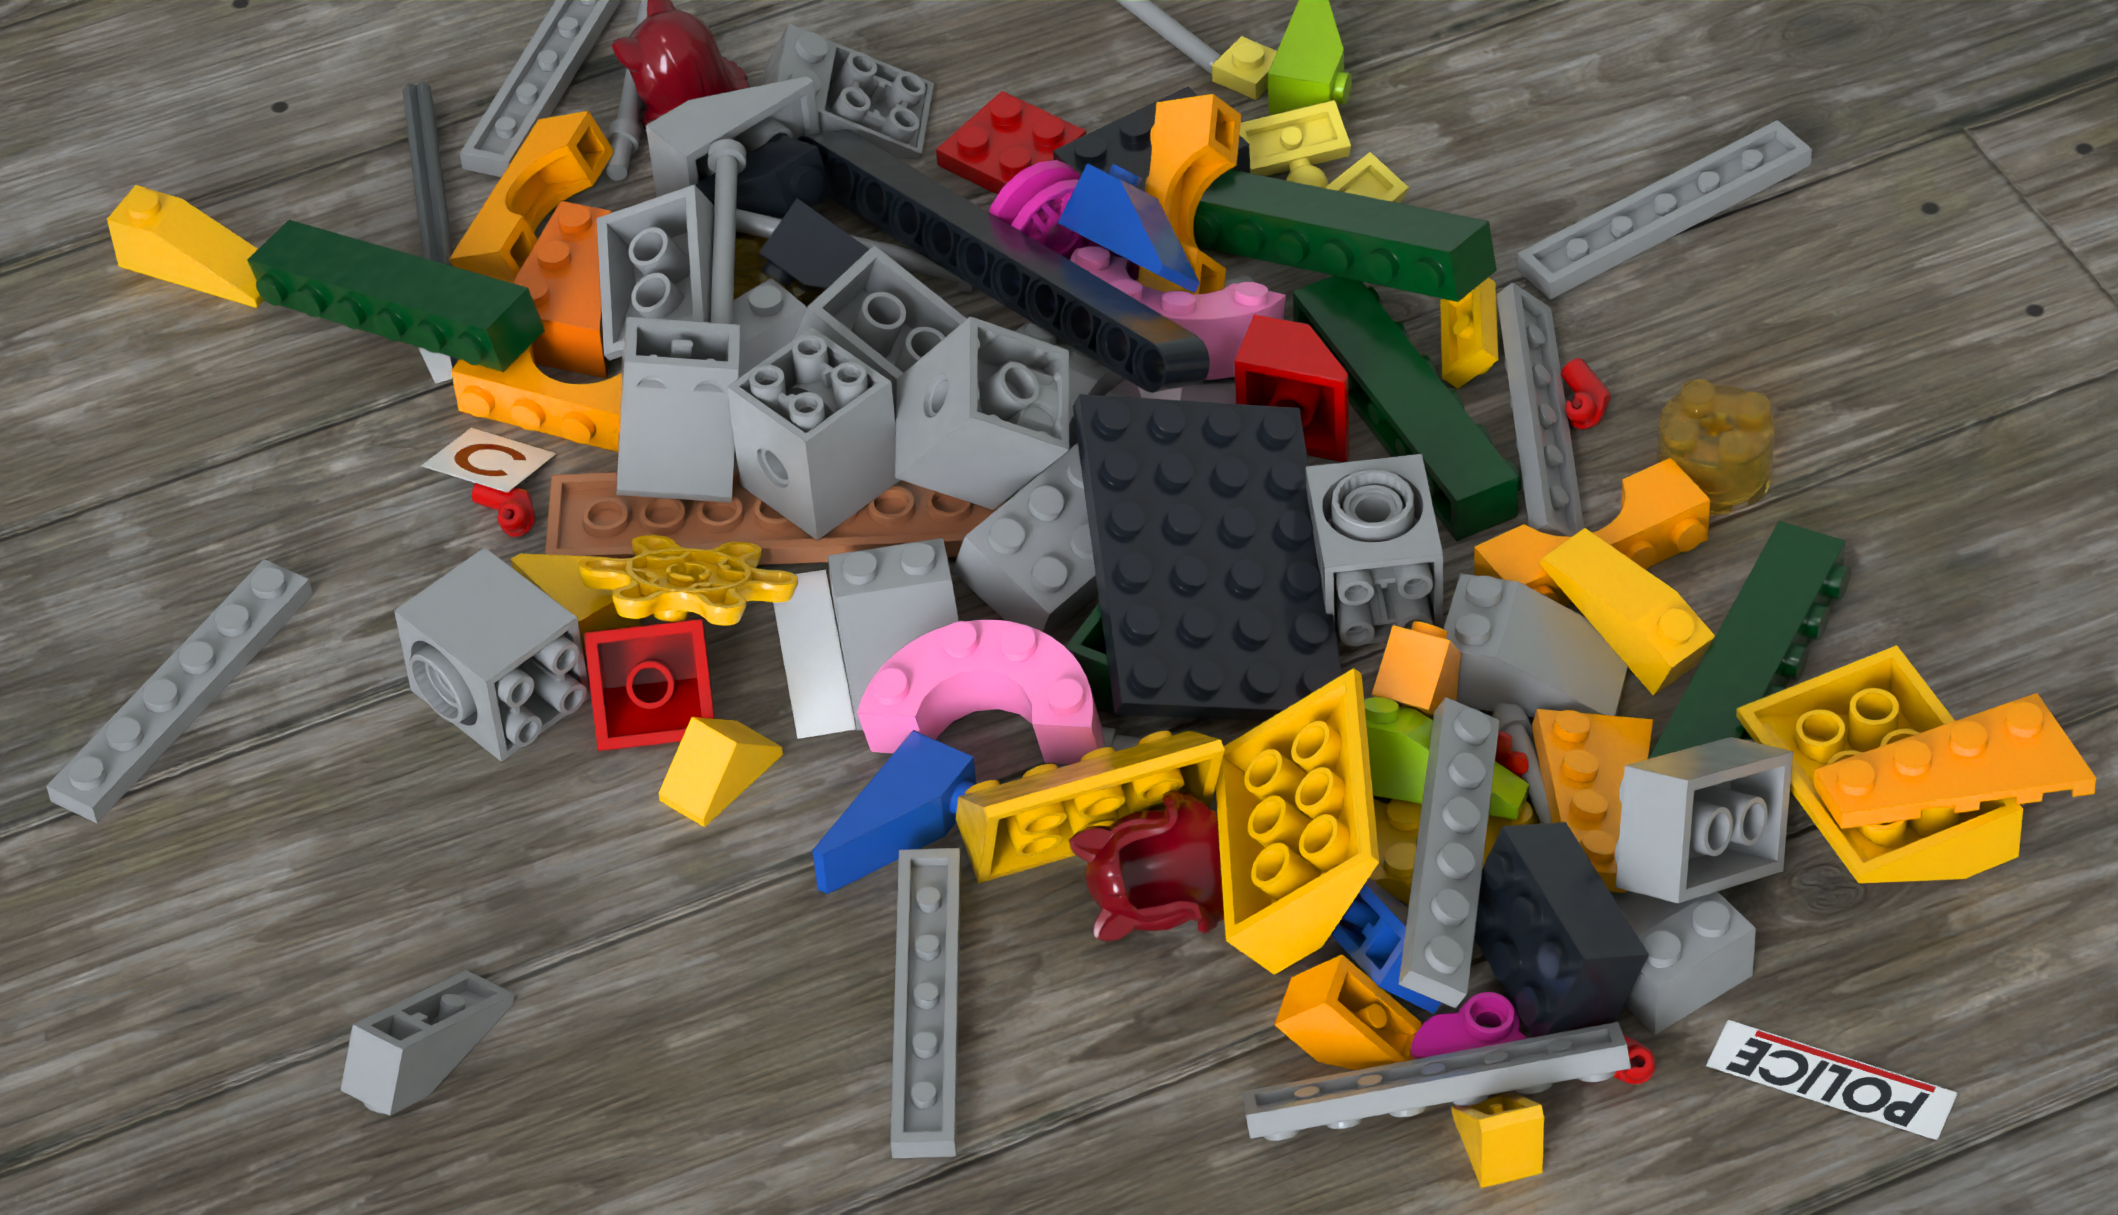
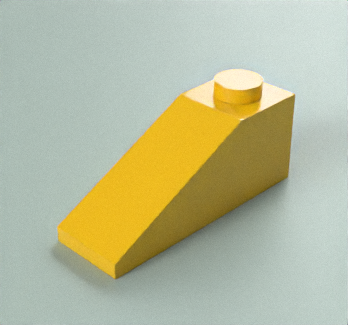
M135 185L107 218L119 267L258 308L264 299L256 288L257 281L247 261L258 249L182 198Z
M1586 528L1542 557L1539 562L1653 696L1694 668L1715 638L1712 631L1676 590Z

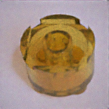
M1694 379L1684 383L1681 387V393L1670 399L1662 409L1658 422L1657 463L1668 458L1674 460L1710 499L1709 515L1732 513V505L1749 500V506L1758 502L1768 491L1772 478L1775 422L1771 413L1769 399L1761 393L1748 392L1728 385H1713L1703 379Z

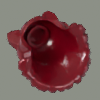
M648 0L647 18L634 29L629 38H618L611 44L618 60L629 69L640 98L647 105V109L640 120L644 129H646L647 124L688 100L750 88L747 82L748 78L743 69L738 67L735 62L728 61L726 57L721 55L713 33L706 24L688 12L676 10L670 0Z
M1170 790L1163 794L1162 800L1166 805L1164 810L1133 812L1121 817L1110 826L1087 827L1069 839L1070 849L1073 853L1087 861L1085 870L1086 884L1093 900L1101 909L1093 925L1092 931L1095 939L1106 942L1118 941L1135 930H1169L1190 920L1198 922V932L1205 935L1216 928L1219 921H1223L1224 906L1218 819L1215 811L1207 807L1202 800L1186 792L1181 793L1176 790Z

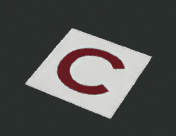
M470 428L421 466L508 493L557 453Z

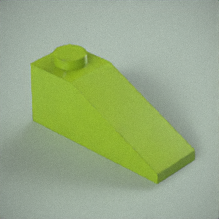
M1329 0L1298 1L1268 71L1269 114L1271 115L1334 100L1337 107L1339 104L1346 105L1351 91L1352 76L1351 73L1344 72V49Z
M1372 697L1365 699L1373 795L1422 804L1433 720L1417 709L1401 707L1397 702L1388 698ZM1496 761L1494 764L1489 815L1517 820L1528 797L1529 783Z

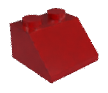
M1254 314L1234 360L1236 404L1300 408L1307 455L1347 462L1350 455L1348 373L1309 324Z
M704 617L678 622L668 621L592 630L584 633L598 751L680 742L692 717L715 719Z

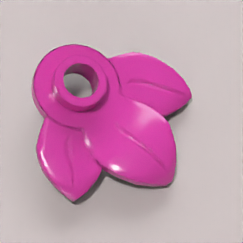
M1482 992L1472 996L1460 1008L1458 1013L1438 1014L1427 1020L1415 1034L1411 1045L1412 1058L1420 1059L1528 1038L1519 1031V1016L1511 1002L1500 994ZM1481 1025H1491L1495 1028H1486Z

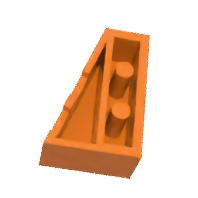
M560 201L513 281V284L529 289L545 329L532 343L535 364L607 379L608 361L604 356L597 218L610 214V210Z

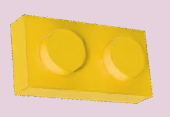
M1489 277L1459 302L1446 299L1440 300L1442 378L1457 389L1477 375L1486 373L1498 361L1496 282Z

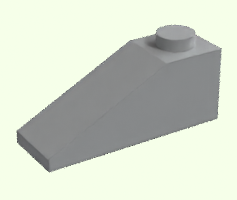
M464 970L352 1025L340 1090L364 1102V1105L371 1111L389 1116L428 1097L513 1005L515 994Z

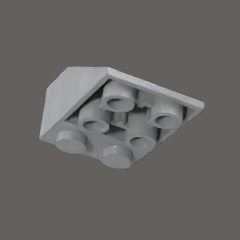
M788 24L765 64L761 85L808 76L814 81L820 133L849 130L896 158L919 159L924 144L934 83L920 78L914 73L903 71L874 59L865 53L857 52L825 39L816 33Z
M626 317L622 356L616 495L716 502L732 501L735 444L727 386L739 378V324Z

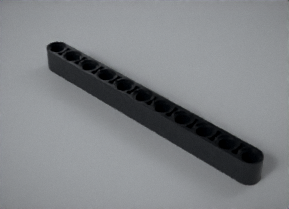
M839 130L803 135L796 139L818 147L833 192L828 197L829 199L1144 391L1154 393L1197 385L1207 378L1210 366L1209 354L1204 342L1197 335L849 130Z

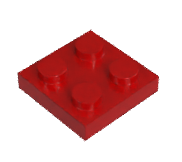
M1001 91L936 148L937 165L998 195L1003 186L1020 171L1038 162L1053 161V150L1085 136L1086 130Z

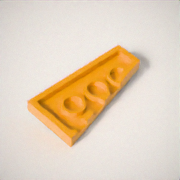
M2038 693L1814 769L1813 786L1839 827L1845 829L1921 818L1922 810L1939 807L1950 808L1954 810V813L1979 810L1980 802L2014 797L2016 805L2041 802L2043 793L2070 790L2072 797L2095 794L2096 776Z
M1537 709L1531 728L1551 822L1567 823L1609 892L1626 893L1627 890L1616 888L1617 863L1615 861V848L1620 836L1622 809L1619 790L1624 778L1625 765L1648 759L1653 719L1580 713L1574 710L1555 711Z

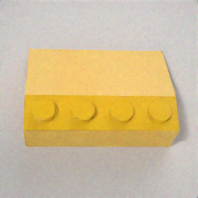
M1897 645L1736 708V717L1755 743L1793 751L1790 791L1858 884L1966 879L2019 857L2023 808L2020 804L2016 805L2014 797L1980 802V809L1976 811L1954 813L1953 809L1939 807L1922 810L1921 818L1841 829L1814 788V769L1955 721Z
M1355 668L1224 746L1225 752L1216 783V801L1226 941L1274 975L1323 947L1379 863L1362 674Z
M1190 730L1172 735L1170 731H1160L1142 738L1137 746L1116 752L1112 747H1104L1087 753L1080 759V762L1060 768L1056 764H1044L1030 769L1018 780L1000 784L997 780H989L973 785L965 791V795L958 796L955 819L977 883H983L1076 856L1070 849L1069 839L1077 832L1091 826H1110L1121 817L1133 812L1164 810L1166 805L1162 800L1163 794L1170 790L1189 793L1202 800L1210 808L1225 752L1221 739Z

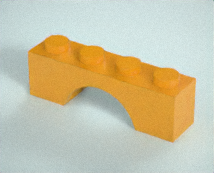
M1214 94L1157 102L1155 124L1152 126L1150 133L1152 145L1150 172L1145 182V192L1158 199L1200 282L1196 292L1193 293L1140 266L1139 277L1136 281L1143 286L1161 292L1184 291L1190 294H1207L1223 290L1225 286L1226 268L1198 249L1193 231L1194 216L1201 197L1220 175L1237 165L1241 114Z
M589 111L538 119L450 256L449 261L453 267L513 283L538 240L534 232L540 222L551 210L559 205L560 201H564L572 195L592 187L615 152Z
M532 344L504 372L480 365H472L460 359L451 370L458 410L461 412L519 426L526 430H534L561 437L575 443L618 452L622 372L607 380L591 384L560 382L544 375L536 367Z
M1670 457L1622 479L1620 514L1606 527L1593 532V534L1647 570L1650 566L1681 552L1690 551L1700 543L1708 540L1710 499ZM1523 524L1474 547V575L1518 581L1566 606L1572 603V601L1539 562L1542 557L1571 537L1542 533Z

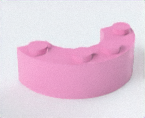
M1093 246L1076 248L1070 258V261L1197 335L1204 342L1210 359L1209 372L1205 380L1235 377L1234 360L1254 314L1284 319L1286 295L1268 291L1266 286L1259 283H1232L1223 290L1207 294H1190L1184 291L1161 292L1143 286L1138 281L1132 279L1128 274L1129 260L1112 256L1104 248Z
M959 621L920 636L904 646L884 663L867 686L857 711L871 752L894 753L913 730L936 740L953 721L975 711L994 709L1019 714L1032 723L1045 763L1074 764L1080 762V759L1087 753L1105 747L1103 729L1091 688L1079 662L1069 650L1053 637L1038 629L1011 621Z

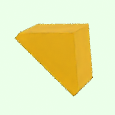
M692 717L660 788L659 799L664 804L705 828L783 755L782 747L739 721Z
M1514 1092L1491 1096L1487 1100L1474 1105L1451 1106L1454 1122L1481 1188L1543 1173L1544 1115L1541 1104Z

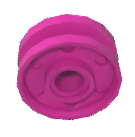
M1058 160L1038 162L1020 171L1003 186L991 204L989 213L1070 260L1076 248L1095 247L1098 245L1058 223L1081 177L1071 165Z

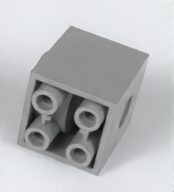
M970 316L897 378L896 479L994 510L1069 451V350Z
M813 327L727 386L740 485L817 541L901 481L895 478L896 423L891 381Z
M1422 454L1306 466V491L1326 614H1333L1338 647L1388 642L1393 625L1411 630L1414 621L1427 623L1443 629V551Z
M485 547L394 610L411 691L429 704L442 718L453 723L501 762L520 748L530 745L538 735L566 715L574 713L585 701L591 698L577 617Z

